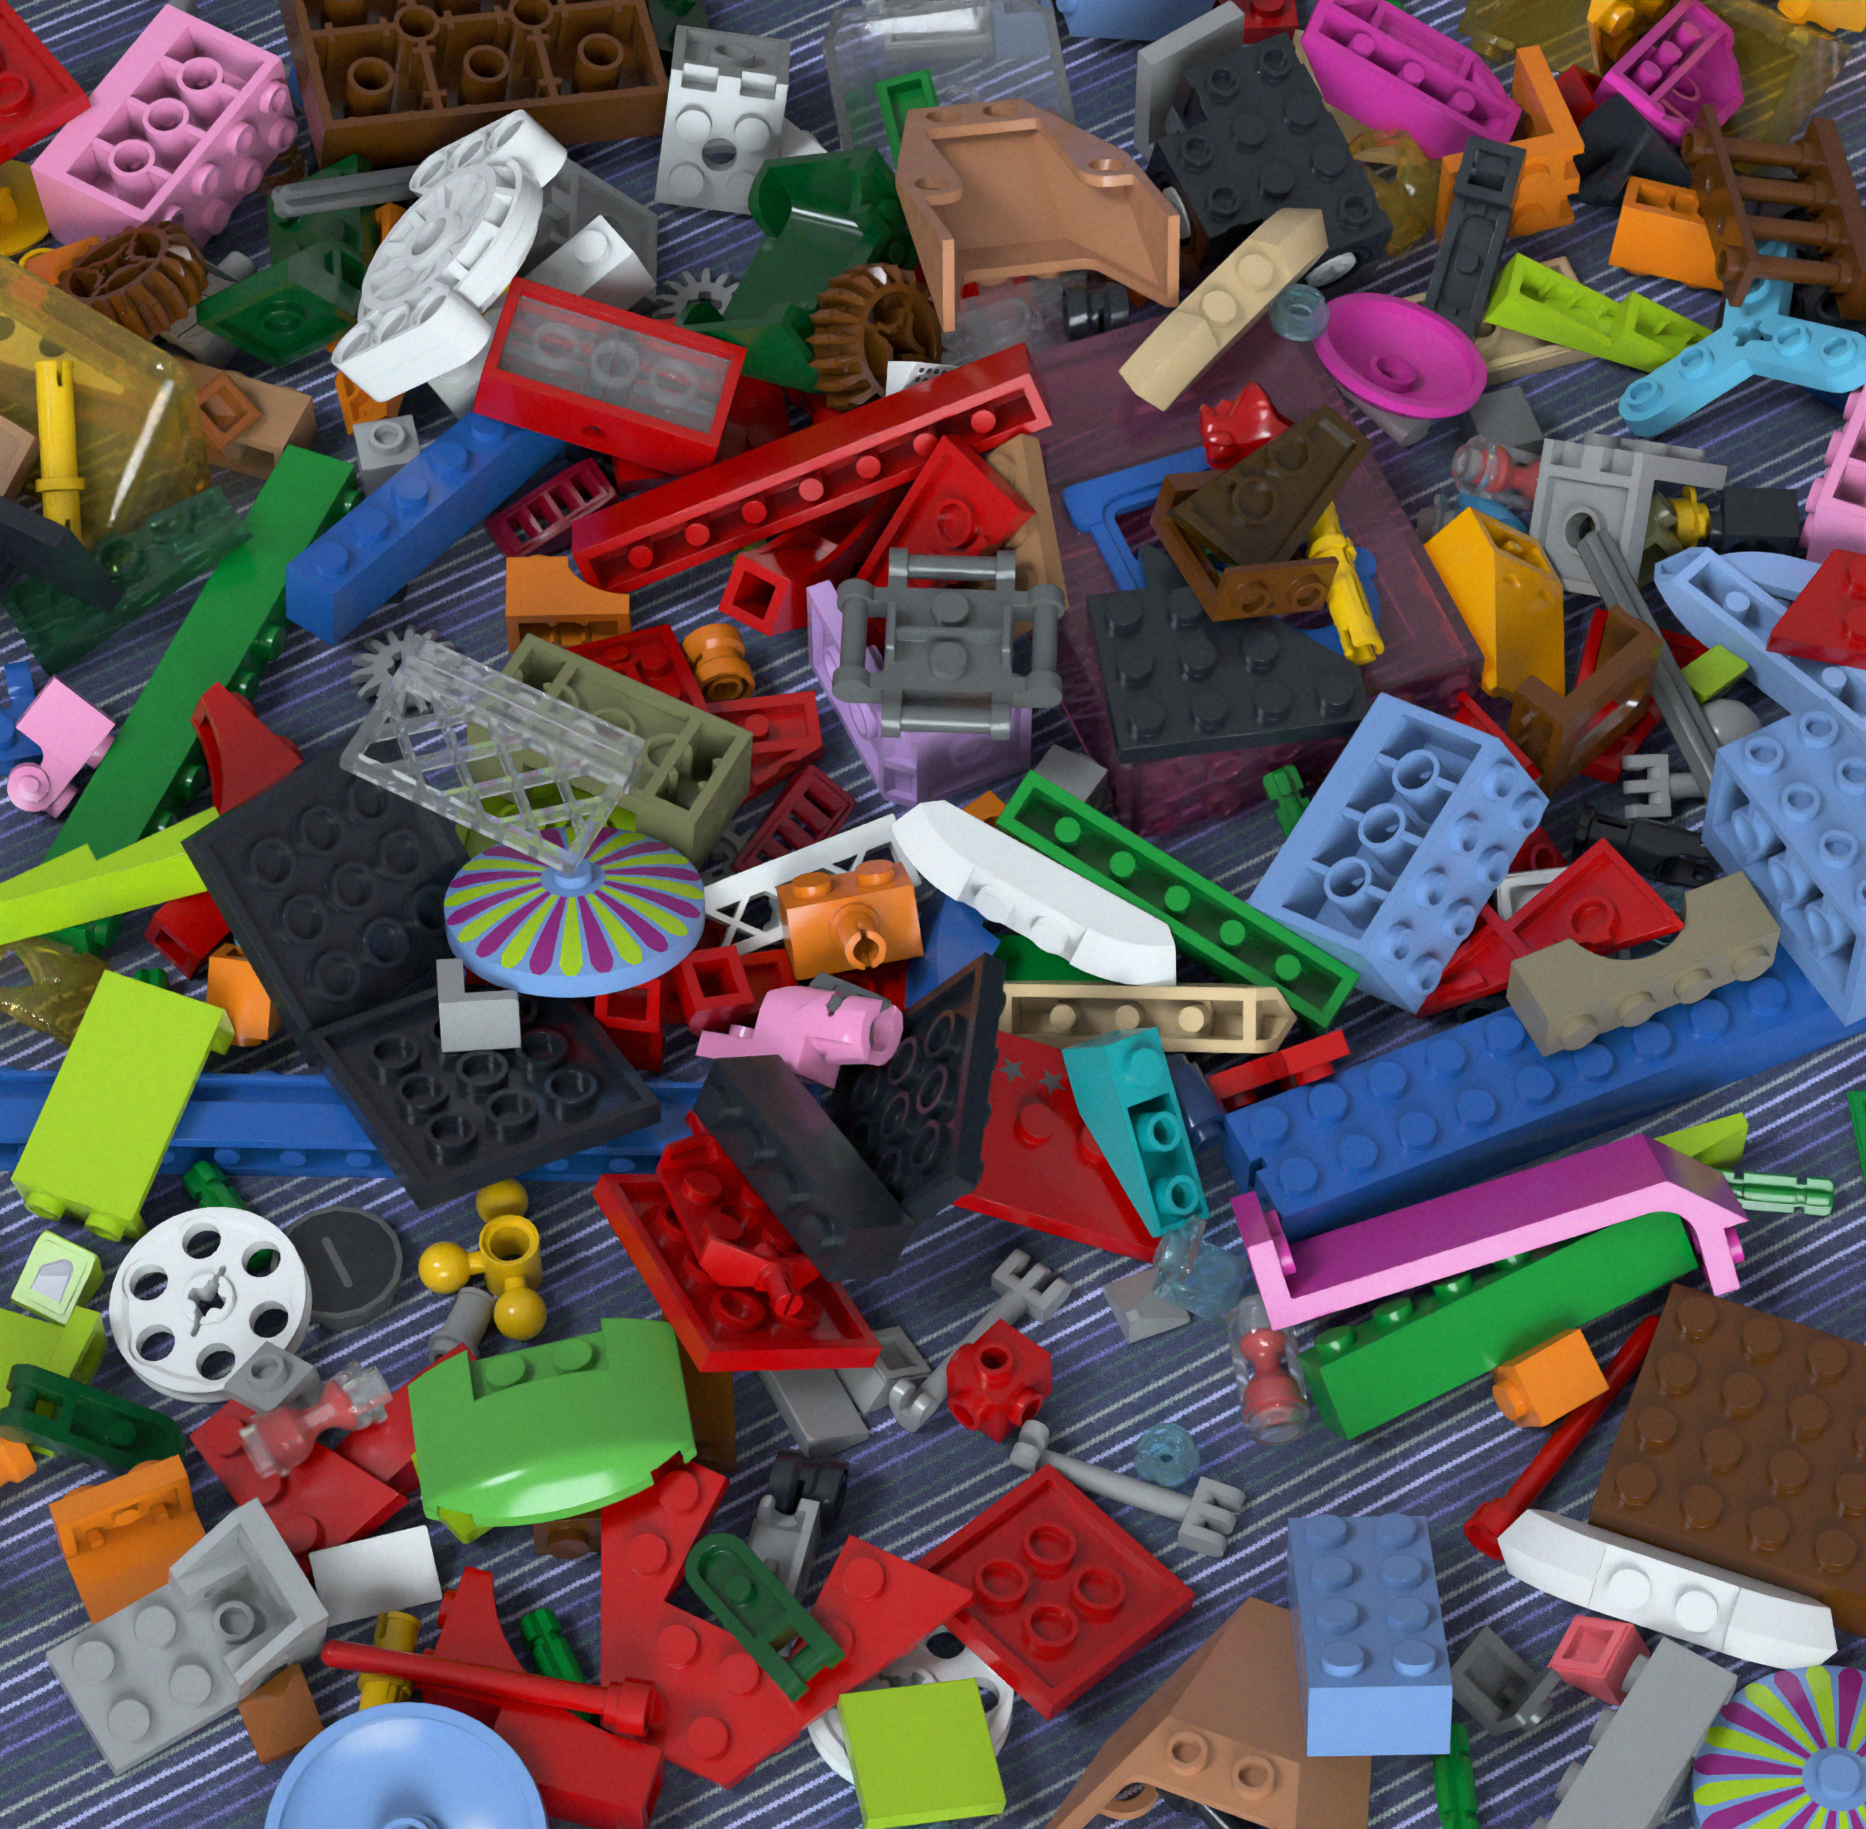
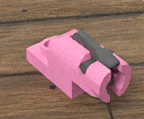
M820 972L808 987L787 986L767 992L760 1007L755 1029L731 1024L728 1035L702 1030L696 1056L714 1062L715 1058L779 1054L801 1083L821 1085L822 1087L834 1089L840 1065L872 1064L880 1066L893 1057L903 1032V1015L896 1005H891L890 999L827 973Z

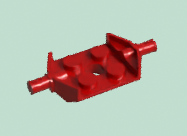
M691 1109L686 1115L685 1122L693 1135L666 1145L656 1167V1173L699 1265L719 1286L753 1287L755 1291L767 1292L777 1315L782 1316L785 1312L786 1317L792 1316L803 1305L802 1297L798 1292L817 1278L820 1272L693 1112V1109Z

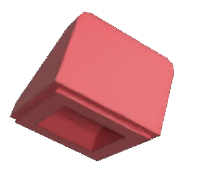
M1576 1614L1547 1668L1552 1667L1562 1676L1561 1681L1606 1703L1621 1706L1627 1696V1693L1621 1691V1687L1631 1665L1640 1653L1650 1658V1651L1634 1624Z

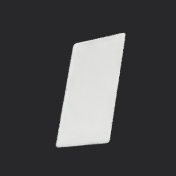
M425 1525L326 1548L309 1554L317 1594L329 1614L327 1627L376 1616L382 1612L388 1613V1611H397L442 1599L428 1529Z

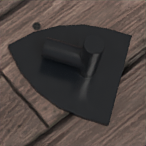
M1617 93L1600 104L1578 127V132L1585 146L1584 153L1573 155V162L1580 175L1578 193L1568 195L1569 200L1592 206L1622 208L1630 175L1678 187H1685L1693 182L1688 165L1651 123L1621 93Z

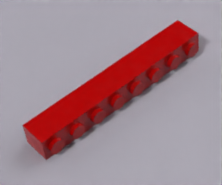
M1024 341L572 521V556L588 585L607 592L628 593L916 479L943 435H959L977 454H980L1006 443L1019 434L1028 435L1051 426L1053 423L1048 392Z

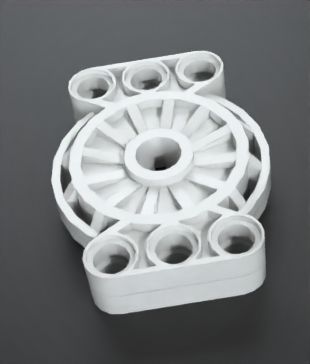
M521 109L514 111L443 147L426 158L414 172L409 188L419 199L403 214L377 249L363 280L362 297L358 307V323L340 340L331 358L332 364L374 401L380 403L465 364L481 351L491 336L492 324L481 314L498 298L525 261L538 230V221L543 208L542 187L558 173L567 157V150L527 112Z

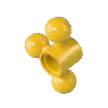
M511 1177L477 1191L475 1199L476 1209L481 1219L487 1223L480 1233V1251L466 1252L464 1248L454 1242H437L429 1246L421 1255L418 1271L423 1284L438 1294L455 1293L466 1285L471 1275L483 1274L487 1289L493 1295L499 1297L494 1308V1320L497 1328L503 1335L512 1340L524 1341L535 1337L544 1328L547 1320V1308L542 1297L535 1292L543 1278L539 1234L534 1224L524 1218L528 1208L527 1192L518 1180ZM510 1254H518L522 1256L519 1259L512 1261H505L500 1259L503 1256Z

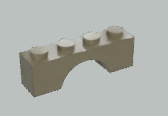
M1741 870L1685 892L1680 919L1685 927L1678 931L1677 938L1669 946L1651 956L1632 960L1611 959L1594 954L1569 938L1511 961L1506 999L1542 1056L1545 1057L1563 1049L1569 1051L1580 1049L1600 1034L1620 1026L1634 1027L1640 1025L1655 1012L1680 1002L1682 1004L1695 1003L1703 999L1715 988L1735 980L1749 981L1755 979L1770 966H1773L1781 928L1743 871Z

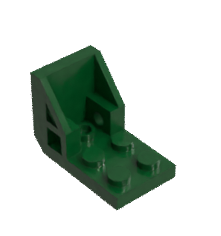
M354 153L299 182L372 172V162L358 153ZM271 196L268 197L271 266L200 301L196 305L197 325L276 369L344 337L358 323V307L362 297L363 280L378 249L375 205L282 219L275 214V203Z

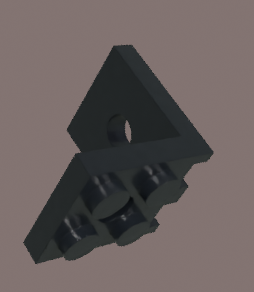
M0 495V602L20 576L25 573L109 615L122 599L123 594L69 528Z

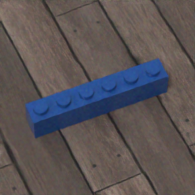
M471 410L286 565V618L334 647L565 449V441L479 415Z

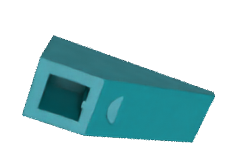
M1157 1027L1114 1030L1061 1049L1078 1112L1151 1236L1160 1237L1209 1218V1210Z

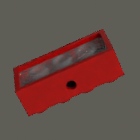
M514 276L481 373L472 412L679 477H685L713 464L748 348Z

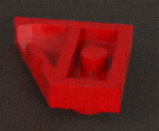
M1834 549L1774 626L1766 643V651L1866 670V554Z
M815 690L706 703L712 715L753 732L749 792L739 807L823 757V744Z

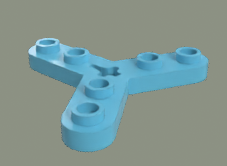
M1754 240L1757 252L1760 255L1797 259L1796 248L1793 244ZM1754 278L1741 307L1729 306L1726 297L1722 328L1697 344L1687 347L1678 356L1644 378H1640L1630 384L1619 401L1618 410L1626 426L1634 435L1649 437L1671 428L1753 374L1831 393L1849 392L1866 383V338L1855 331L1789 317L1793 283Z

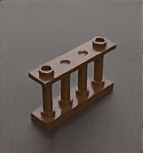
M1702 104L1693 127H1688L1683 134L1681 156L1683 161L1688 163L1716 258V276L1718 280L1723 282L1729 306H1742L1751 283L1756 278L1828 286L1829 291L1834 293L1841 319L1864 321L1866 317V217L1835 120L1812 117L1803 139L1797 140L1795 145L1723 137L1714 105ZM1730 161L1791 168L1792 173L1797 175L1799 183L1734 175ZM1742 200L1803 207L1805 213L1809 214L1811 222L1747 215ZM1754 240L1815 246L1817 252L1822 254L1824 262L1760 255L1757 252Z

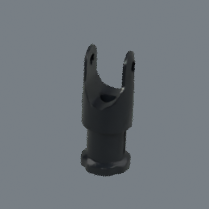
M1584 805L1571 857L1579 858L1604 837L1640 876L1692 888H1698L1714 881V873L1708 866L1684 860L1679 856L1686 855L1702 860L1714 859L1708 849L1701 846L1703 844L1701 842L1702 833L1639 816L1634 821L1597 813L1595 806ZM1701 875L1704 879L1697 880L1693 876Z

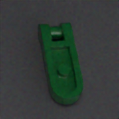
M15 1364L11 1367L6 1385L7 1390L11 1393L8 1407L0 1409L1 1438L15 1443H31L118 1476L127 1474L136 1465L149 1460L162 1461L179 1454L181 1461H183L186 1453V1441L183 1432L176 1422L165 1414L38 1366ZM38 1400L55 1405L51 1419L35 1413Z
M720 1532L706 1536L691 1549L685 1563V1577L690 1587L793 1703H796L810 1690L806 1683L825 1666L832 1670L847 1657L743 1540L734 1534ZM799 1634L807 1645L786 1663L778 1652Z

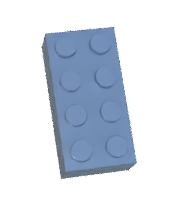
M1388 1513L1373 1517H1337L1321 1514L1311 1518H1288L1286 1586L1307 1757L1450 1754L1453 1682L1427 1517Z

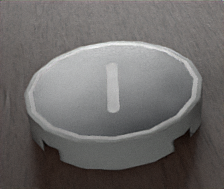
M334 1205L308 1212L291 1223L283 1232L295 1247L310 1278L313 1301L310 1322L322 1324L323 1329L336 1331L363 1326L386 1312L396 1299L395 1293L400 1287L401 1281L403 1283L405 1273L404 1258L398 1236L383 1218L362 1208ZM277 1250L273 1251L270 1265L271 1273L277 1269L281 1260V1254Z

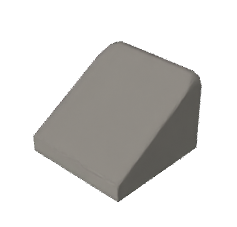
M900 1326L872 1331L882 1346L873 1368L833 1369L845 1391L863 1414L877 1411L888 1405L890 1392L901 1378L905 1377L914 1383L916 1389H918L932 1373Z

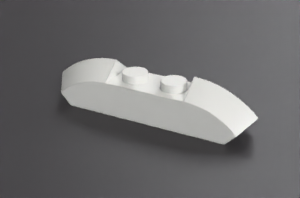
M945 800L919 803L890 825L906 857L930 883L954 900L964 902L975 908L986 919L1009 927L1032 940L1040 949L1051 954H1057L1069 961L1070 965L1100 978L1138 986L1176 985L1175 943L1168 924Z
M1527 1509L1497 1538L1509 1574L1548 1594L1730 1656L1781 1669L1821 1665L1838 1651L1831 1609L1818 1600L1550 1511Z

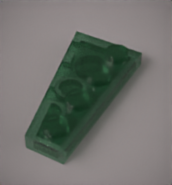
M217 485L148 516L145 527L128 535H120L115 531L95 540L96 549L90 551V555L123 594L122 599L109 615L33 577L19 584L15 583L1 603L37 662L51 678L54 674L57 675L254 536L229 498Z

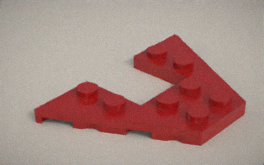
M1464 690L1458 694L1456 701L1459 703L1460 708L1454 721L1500 738L1533 781L1539 778L1542 774L1533 762ZM1602 837L1506 922L1486 902L1476 918L1472 932L1460 943L1443 970L1438 986L1427 996L1416 1015H1413L1416 1019H1420L1508 988L1511 961L1569 938L1586 950L1603 957L1677 932L1684 928L1685 925L1665 901Z
M674 1454L661 1466L650 1472L654 1485L621 1501L601 1508L600 1686L608 1687L611 1681L623 1682L626 1676L655 1681L656 1694L650 1727L645 1737L616 1732L614 1724L603 1722V1715H600V1727L611 1734L663 1748L665 1761L729 1791L754 1772L756 1766L771 1754L779 1753L801 1736L799 1733L837 1705L840 1694L861 1691L879 1677L881 1670L897 1658L905 1657L918 1647L917 1643L964 1607L969 1609L973 1606L977 1597L973 1591L849 1534L810 1613L847 1657L832 1670L825 1666L806 1683L810 1690L796 1703H793L730 1632L670 1604L685 1575V1563L689 1552L698 1541L703 1539L730 1486L727 1477L693 1461L685 1464L682 1456ZM799 1636L788 1659L783 1658V1660L787 1663L807 1643Z

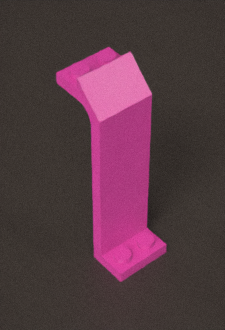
M1642 1133L1289 1245L1285 1234H1283L1276 1210L1263 1213L1255 1191L1230 1198L1272 1331L1657 1211L1672 1212L1680 1216L1698 1266L1714 1296L1740 1289L1734 1264L1744 1262L1745 1259L1734 1225L1750 1221L1722 1172Z

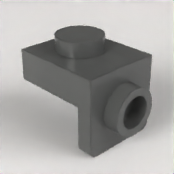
M1487 1625L1473 1629L1449 1660L1453 1682L1452 1697L1493 1737L1517 1728L1528 1731L1539 1723L1553 1705V1700L1548 1695L1562 1678L1552 1667L1535 1673Z

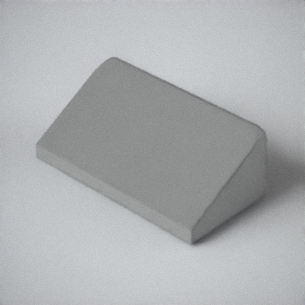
M833 1369L757 1371L796 1443L807 1459L819 1461L870 1438L869 1431Z

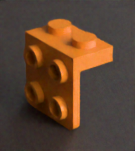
M179 1454L162 1461L149 1460L142 1462L123 1476L97 1486H80L68 1492L61 1500L48 1504L58 1545L92 1626L167 1584L169 1568L206 1535L196 1513L189 1478Z

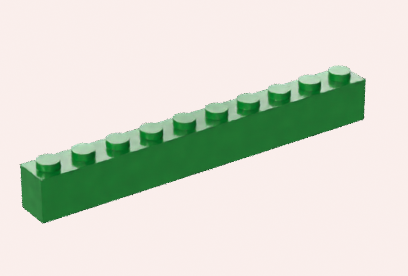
M288 444L41 864L85 844H88L97 861L177 824L178 818L187 802H194L199 797L204 786L208 763L200 739L190 722L200 697L217 681L230 693L237 692L244 696L251 704L253 703L258 692L260 675L269 661L275 662L280 656L285 644L286 630L292 622L286 618V565L363 501V493L358 491L355 464ZM123 913L23 939V944L93 967L104 946L111 947L118 938L122 927Z

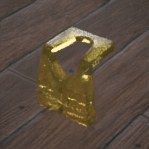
M1402 129L1364 131L1348 143V150L1352 157L1370 148L1396 145L1398 167L1394 183L1387 182L1376 175L1366 164L1359 162L1376 193L1375 199L1381 210L1386 211L1394 226L1385 251L1388 257H1401L1423 238L1426 229H1433L1435 227L1440 183L1438 178H1440V174L1408 131Z
M37 936L0 945V961L9 950L14 951L26 965L34 984L22 988L0 987V1010L39 1033L47 1032L54 1036L53 1041L70 1048L104 970L110 969L108 963L88 952L80 955L72 952V946Z

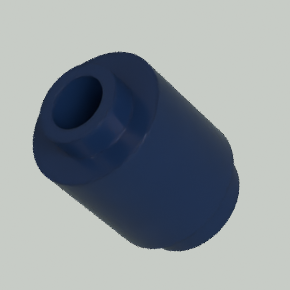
M1174 1054L1166 1057L1192 1153L1193 1155H1199L1214 1148L1225 1138L1226 1132L1223 1129L1224 1115L1228 1114V1111L1197 1063H1189L1184 1054Z

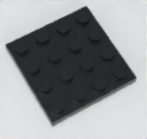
M388 711L376 714L180 842L309 1067L317 1065L307 1052L306 1032L436 987L438 985L436 960L457 958L450 948L446 936L444 901L451 881L471 858Z
M986 952L902 1012L903 1032L899 1046L890 1060L880 1066L872 1064L840 1065L835 1088L832 1092L829 1112L830 1119L915 1223L913 1229L925 1221L932 1220L938 1212L963 1195L970 1194L979 1184L984 1171L981 1151L984 1129L989 1122L992 1106L988 1099L992 1072L999 1058L996 1039L999 1018L1006 1004V993L1003 991L1007 964V962Z
M464 976L465 993L503 991V989H497L492 986L466 984V976ZM438 986L306 1032L307 1052L418 1209L423 1211L661 1122L659 1100L579 997H545L517 992L521 1048L442 1053Z

